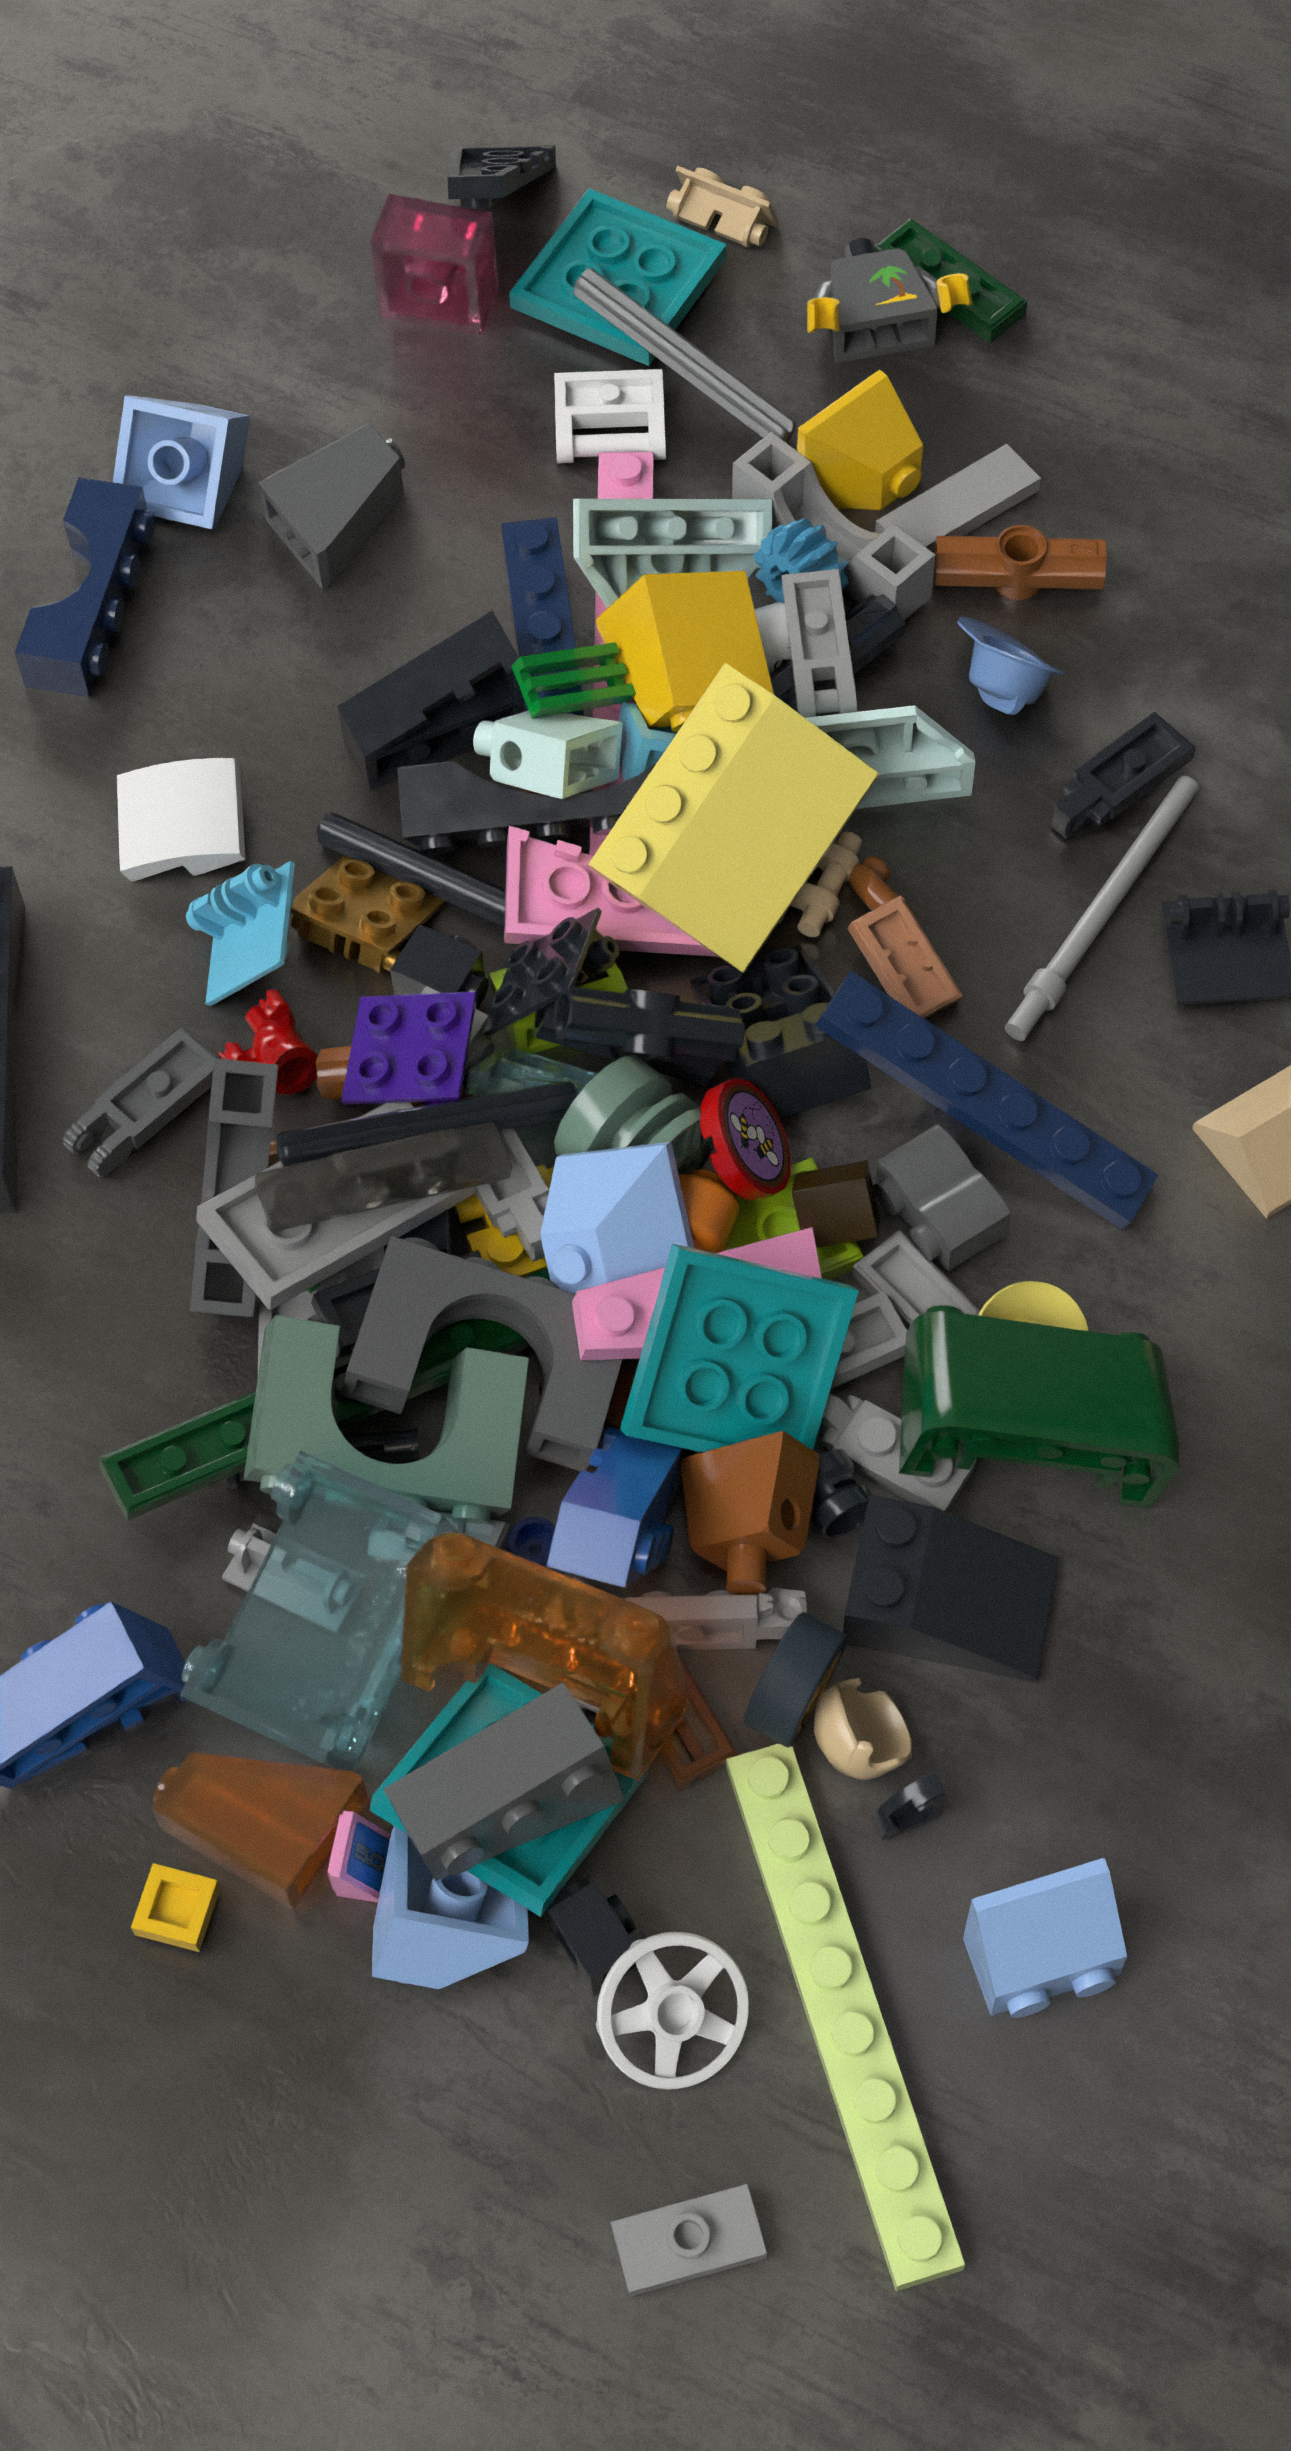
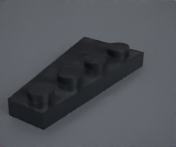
M556 145L452 147L447 176L448 199H460V207L462 208L492 207V199L504 198L555 168Z

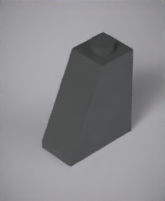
M368 423L258 482L264 519L322 590L333 584L403 496L404 488L401 470L405 468L404 457L397 444L391 438L384 440L373 425Z

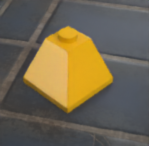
M880 369L798 428L797 451L812 462L816 477L823 491L837 509L882 510L898 497L904 498L908 496L920 482L923 444L888 376Z

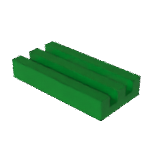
M616 642L519 657L511 667L531 718L628 702L636 692L632 683L625 684L623 681V677L628 672L624 663L617 664L614 657L619 653ZM600 665L599 667L586 668V669H580V670H574V671H567V672H561V673H554V674H548V675H542V676L531 677V675H535V674H542V673L555 672V671H561V670H568V669H574V668H580V667ZM606 681L608 684L606 688L539 698L537 693L558 688L561 690L575 688L579 685Z

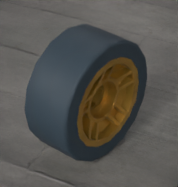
M805 1612L798 1614L769 1660L749 1701L743 1723L787 1748L791 1747L812 1716L815 1704L821 1693L827 1688L842 1657L848 1636Z

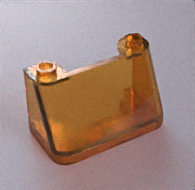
M444 1533L430 1538L406 1565L400 1680L430 1692L436 1685V1678L439 1675L448 1672L464 1671L463 1679L476 1683L489 1664L492 1663L549 1688H554L564 1682L574 1698L600 1709L595 1715L594 1730L598 1736L605 1739L609 1736L612 1740L610 1762L613 1770L640 1781L682 1719L687 1707L689 1691L687 1678L670 1626L663 1617L647 1608L461 1533Z

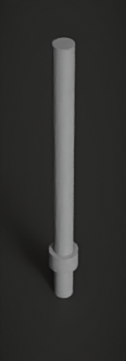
M1189 776L1179 777L1045 969H1038L1024 988V1000L1005 1025L1006 1032L1012 1038L1019 1041L1025 1040L1044 1011L1053 1010L1067 990L1065 981L1198 792L1199 786L1194 779Z

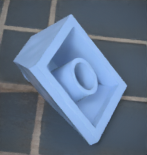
M127 395L124 397L113 482L143 487L147 509L152 511L156 517L215 529L242 470L250 415L201 404Z
M672 1142L562 1154L556 1157L540 1237L550 1281L556 1283L560 1290L575 1294L579 1290L664 1268L667 1264L672 1243L694 1248Z
M393 1826L373 1925L372 1977L441 1989L525 1953L529 1943L527 1908L468 1871L435 1881L409 1835Z

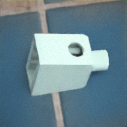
M529 711L496 720L495 722L486 720L480 722L475 730L473 745L478 755L490 757V775L494 781L564 799L618 780L622 722L567 713L531 718Z

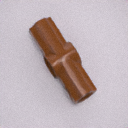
M1027 525L1011 526L1003 530L998 537L936 536L935 586L995 587L1001 595L1014 600L1028 599L1036 595L1041 588L1104 589L1107 557L1106 541L1104 539L1045 538L1039 530Z

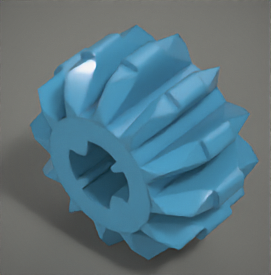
M806 518L792 521L785 526L781 524L770 531L767 537L761 540V548L754 554L755 561L760 566V570L755 576L764 582L767 588L765 596H772L776 602L784 603L782 575L839 569L841 589L843 590L849 584L848 577L843 572L848 561L839 556L836 550L839 541L831 542L827 538L826 529L823 525L813 527L812 523Z

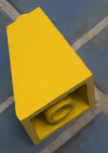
M746 571L644 574L596 618L597 628L604 643L616 642L619 653L614 657L617 664L624 663L628 673L623 679L626 684L632 683L636 692L633 698L649 728L671 726L672 731L678 733L724 663H727L774 695Z

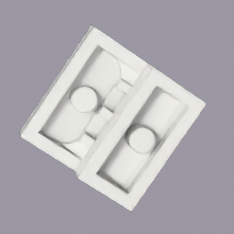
M235 758L175 761L117 775L120 872L131 882L182 865L193 876H197L245 860L240 763Z

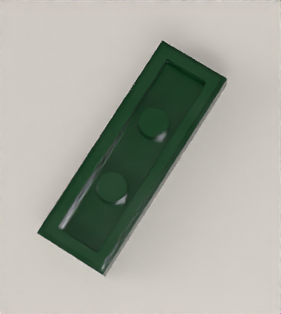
M911 218L874 246L876 252L897 248L906 251L914 266H920L937 280L951 274L960 273L968 275L973 304L968 306L965 304L955 305L947 313L988 343L993 342L1026 315L1027 301Z

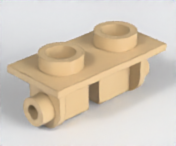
M677 165L675 171L683 186L680 191L674 189L670 193L666 204L667 210L673 212L675 219L708 231L715 214H719L721 218L715 229L716 235L751 248L754 244L757 246L764 244L768 235V226L764 225V223L776 228L778 227L779 221L770 203V198L763 192L750 186H743L741 190L724 184L723 179L710 170L696 168L695 172Z

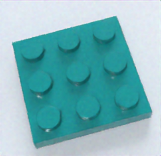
M589 188L510 291V308L649 366L655 356L577 298L573 293L575 282L586 269L592 268L672 329L676 330L726 261V244Z
M672 1243L620 1430L629 1437L699 1452H706L784 1431L813 1450L859 1291L851 1285Z
M484 1659L372 1795L370 1811L407 1834L383 1789L539 1697L542 1693ZM590 1723L605 1746L625 1801L482 1861L467 1870L540 1917L649 1773L652 1761L650 1758Z

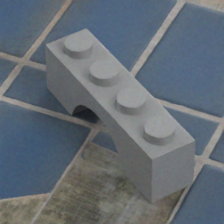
M770 432L733 462L732 499H772V530L781 524L785 526L792 521L806 518L812 523L813 527L823 525L826 529L827 538L831 542L839 541L836 550L839 556L848 561L843 572L847 575L849 584L842 591L859 604L870 595L880 596L883 594L897 606L900 616L905 620L932 597L935 554L894 523L884 532L875 533L864 530L848 520L833 505L823 491L816 477L812 462L774 433Z

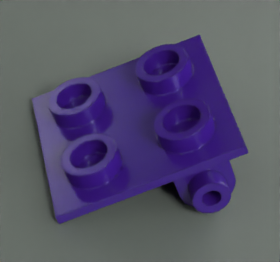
M454 992L360 997L341 1102L343 1104L422 1102L424 1106L460 1100L477 993Z

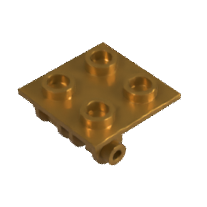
M343 856L294 898L290 913L293 914L291 927L298 930L300 938L309 940L327 949L329 948V951L338 954L344 948V957L353 961L359 955L358 963L374 969L379 974H385L387 971L391 972L390 969L402 952L397 948L415 932L419 924L423 925L445 904V900L425 892L417 884L403 882L378 871L367 862Z

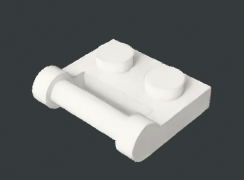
M662 369L554 373L557 464L574 463V457H599V452H653L654 460H666ZM648 426V433L573 435V429Z

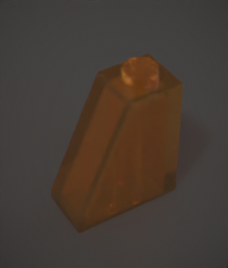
M190 1752L180 1768L176 1766L171 1767L160 1779L153 1794V1801L155 1803L151 1808L162 1830L286 1907L294 1910L331 1856L340 1814L343 1815V1811L359 1814L369 1799L363 1778L352 1771Z

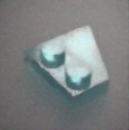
M504 1045L470 1070L465 1093L484 1096L570 1081L574 1083L579 1095L588 1082L598 1073Z

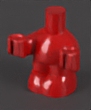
M274 989L268 990L266 993L267 999H261L259 1001L260 1005L252 1007L246 1014V1021L255 1033L252 1047L242 1050L238 1043L227 1042L225 1044L226 1051L224 1053L220 1051L218 1056L219 1059L278 1065L275 1093L291 1095L310 1087L317 1079L315 1062L318 1055L304 1042L301 1033L295 1028L296 1020L294 1014L290 1011V1007L281 993Z

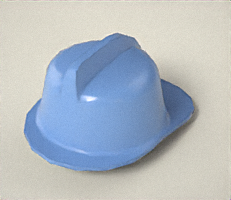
M959 617V626L975 640L969 680L978 688L982 700L988 706L1009 715H1016L1024 705L1034 704L1039 699L1055 673L1065 674V672L1049 666L1024 644L997 628L972 618Z

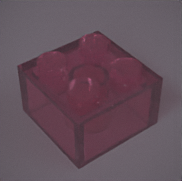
M388 194L370 241L380 317L482 335L498 291L492 212Z

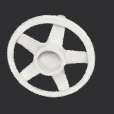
M665 1932L636 1940L617 1959L603 1982L597 2005V2032L613 2063L636 2082L648 2087L665 2090L694 2086L720 2071L730 2061L740 2046L749 2017L747 1986L733 1958L719 1945L703 1936L688 1932ZM682 1945L698 1948L708 1953L683 1979L675 1981L669 1976L653 1951L667 1946ZM635 1963L648 1992V1998L643 2004L611 2015L612 2001L617 1986L623 1975ZM723 1968L726 1969L732 1979L737 1995L738 2008L735 2026L706 2010L701 1999L704 1992ZM647 2030L654 2032L656 2036L655 2075L644 2072L633 2065L620 2050L614 2036ZM698 2035L726 2045L720 2055L706 2067L692 2074L676 2077V2067L682 2041Z

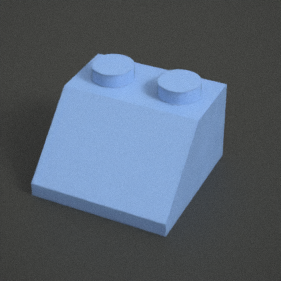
M1105 1858L971 1900L963 1940L991 2016L1006 2011L1010 2012L1012 2018L1032 2015L1050 2005V1997L1072 1990L1075 1991L1077 1997L1098 1994L1115 1985L1114 1977L1119 1976L1122 1972L1127 1952L1110 1871Z

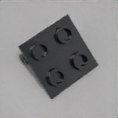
M1271 889L1267 891V894L1247 895L1246 897H1242L1241 893L1236 891L1232 892L1229 898H1224L1222 892L1214 893L1213 898H1187V895L1183 894L1179 895L1176 901H1162L1161 905L1176 1005L1291 998V960L1284 919L1289 918L1290 912L1288 895H1277L1276 890Z
M599 908L588 912L578 919L574 917L566 918L547 936L534 943L529 940L525 941L510 953L505 962L507 971L502 984L491 998L489 1004L492 1009L482 1033L485 1037L558 1000L562 987H575V985L585 982L588 977L591 978L610 969L614 965L615 958L619 956V947L612 937H603L596 930L602 913Z

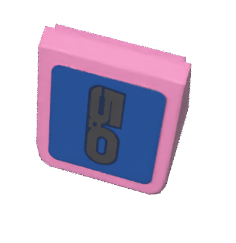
M343 1811V1815L340 1814L327 1874L336 1896L378 1902L391 1834L351 1811Z

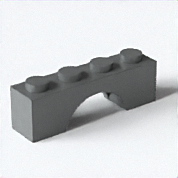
M214 1058L201 1204L268 1168L278 1065ZM199 1225L190 1311L253 1317L255 1292Z

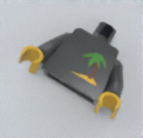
M854 239L844 248L845 258L836 259L830 264V280L821 283L813 299L807 302V332L814 333L815 330L824 332L832 329L833 351L836 363L935 346L937 310L947 313L955 305L965 304L968 306L973 304L969 277L966 274L958 273L947 275L937 280L920 266H914L904 250L897 248L876 252L874 244L870 239Z

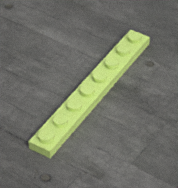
M775 1744L727 1758L726 1768L895 2291L897 2292L964 2271L965 2262L793 1747L787 1748L781 1744Z

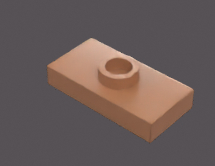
M902 895L850 923L847 929L890 997L925 1020L957 1003L962 998V993Z

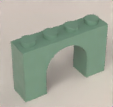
M275 1315L266 1326L244 1480L261 1482L260 1491L278 1496H298L300 1489L325 1492L324 1500L326 1502L341 1506H362L364 1499L389 1502L388 1511L405 1516H426L427 1509L452 1512L451 1521L490 1525V1519H497L511 1509L529 1358L466 1347L452 1360L444 1427L436 1447L429 1456L421 1460L405 1464H390L371 1459L356 1450L344 1438L335 1422L331 1407V1388L340 1326Z

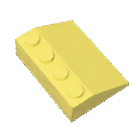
M724 663L588 865L598 876L744 973L876 781L879 773L778 697L727 663Z

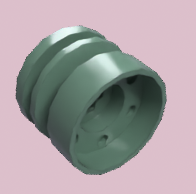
M636 1054L619 1058L606 1066L588 1082L571 1103L560 1122L554 1140L555 1153L558 1156L570 1153L672 1142L678 1175L692 1174L694 1170L702 1169L714 1149L712 1136L704 1139L701 1133L700 1108L696 1109V1103L683 1093L672 1095V1084Z

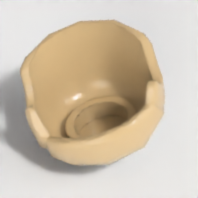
M853 1678L838 1682L821 1693L815 1704L814 1734L818 1746L835 1769L849 1777L859 1780H871L911 1760L912 1739L905 1719L893 1699L885 1691L873 1693L857 1691V1687L862 1682L860 1678Z

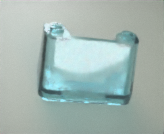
M300 1451L294 1464L288 1463L280 1471L272 1489V1499L278 1502L277 1515L283 1520L224 1641L217 1638L213 1639L206 1647L198 1645L188 1657L181 1677L182 1682L186 1684L180 1696L342 1774H349L355 1768L367 1748L453 1569L461 1547L462 1534L443 1515Z

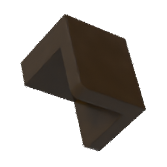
M868 1160L801 1172L795 1175L792 1197L800 1230L813 1228L816 1248L878 1237L880 1214Z

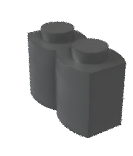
M936 1124L877 1161V1183L874 1184V1191L879 1202L890 1215L894 1216L899 1213L913 1227L910 1229V1235L914 1245L930 1261L935 1258L946 1270L950 1271L1009 1234L1011 1212L992 1184L973 1167L953 1137L940 1125Z

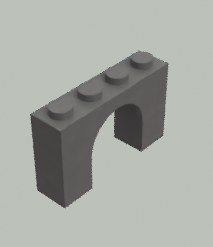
M391 1236L348 1365L340 1395L401 1414L421 1352L436 1332L451 1323L465 1319L496 1321L515 1330L531 1345L542 1369V1393L524 1454L578 1471H586L589 1466L590 1456L598 1446L622 1359L580 1361L572 1308L575 1294L560 1290L556 1283L542 1277L522 1278L500 1271L497 1265L483 1258L468 1257L463 1259L439 1251L434 1244L424 1239H400Z

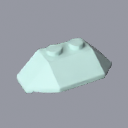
M573 499L574 559L606 608L612 605L644 574L746 571L748 579L756 568H760L755 561L754 554L761 548V540L766 538L767 534L772 531V499Z
M915 705L806 718L879 773L878 778L856 809L972 796L975 770L974 753Z

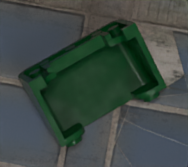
M948 1305L930 1307L926 1310V1313L917 1316L913 1320L906 1333L899 1474L931 1478L934 1463L937 1461L957 1457V1468L970 1470L977 1457L1094 1473L1096 1474L1097 1488L1109 1489L1114 1481L1119 1485V1504L1151 1508L1179 1468V1438L1162 1350L1157 1344L1151 1342L1146 1335L1137 1332H1122L1112 1335L964 1314L959 1308Z

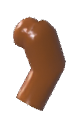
M869 856L863 860L862 864L854 866L850 873V885L871 911L899 897L886 883L890 878V869L881 858ZM908 905L909 909L915 916L916 912Z

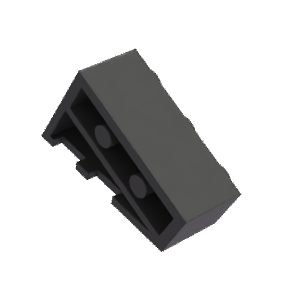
M564 1682L383 1789L397 1817L435 1881L450 1875L463 1873L482 1861L625 1801L605 1746Z

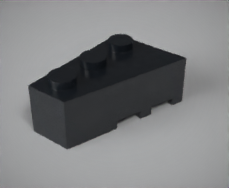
M493 610L338 705L343 741L369 791L398 780V767L442 763L473 751L474 734L480 722L484 720L495 722L496 720L525 712L524 697L511 667L519 657Z

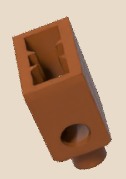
M784 1431L681 1458V1473L690 1545L695 1553L727 1571L726 1589L735 1595H758L766 1591L767 1563L797 1556L805 1548L819 1468V1454Z

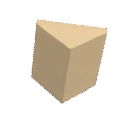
M1290 1065L1194 1122L1192 1128L1266 1219L1291 1204Z

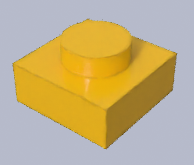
M153 1863L131 1925L134 1935L200 1952L221 1889L218 1880Z

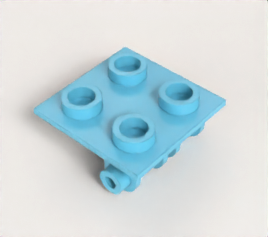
M289 861L276 870L269 865L253 864L243 873L229 878L223 884L213 888L211 894L208 893L203 897H198L190 903L186 913V920L189 926L196 931L201 930L213 936L205 1005L212 1006L284 965L289 950L287 935L290 909L294 901V891L292 889L294 862Z

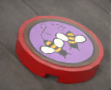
M733 1078L707 1090L700 1107V1129L704 1139L712 1136L717 1152L710 1154L711 1163L726 1186L741 1198L750 1201L759 1198L761 1200L766 1199L784 1190L791 1175V1153L783 1125L776 1110L764 1093L751 1082L739 1078Z

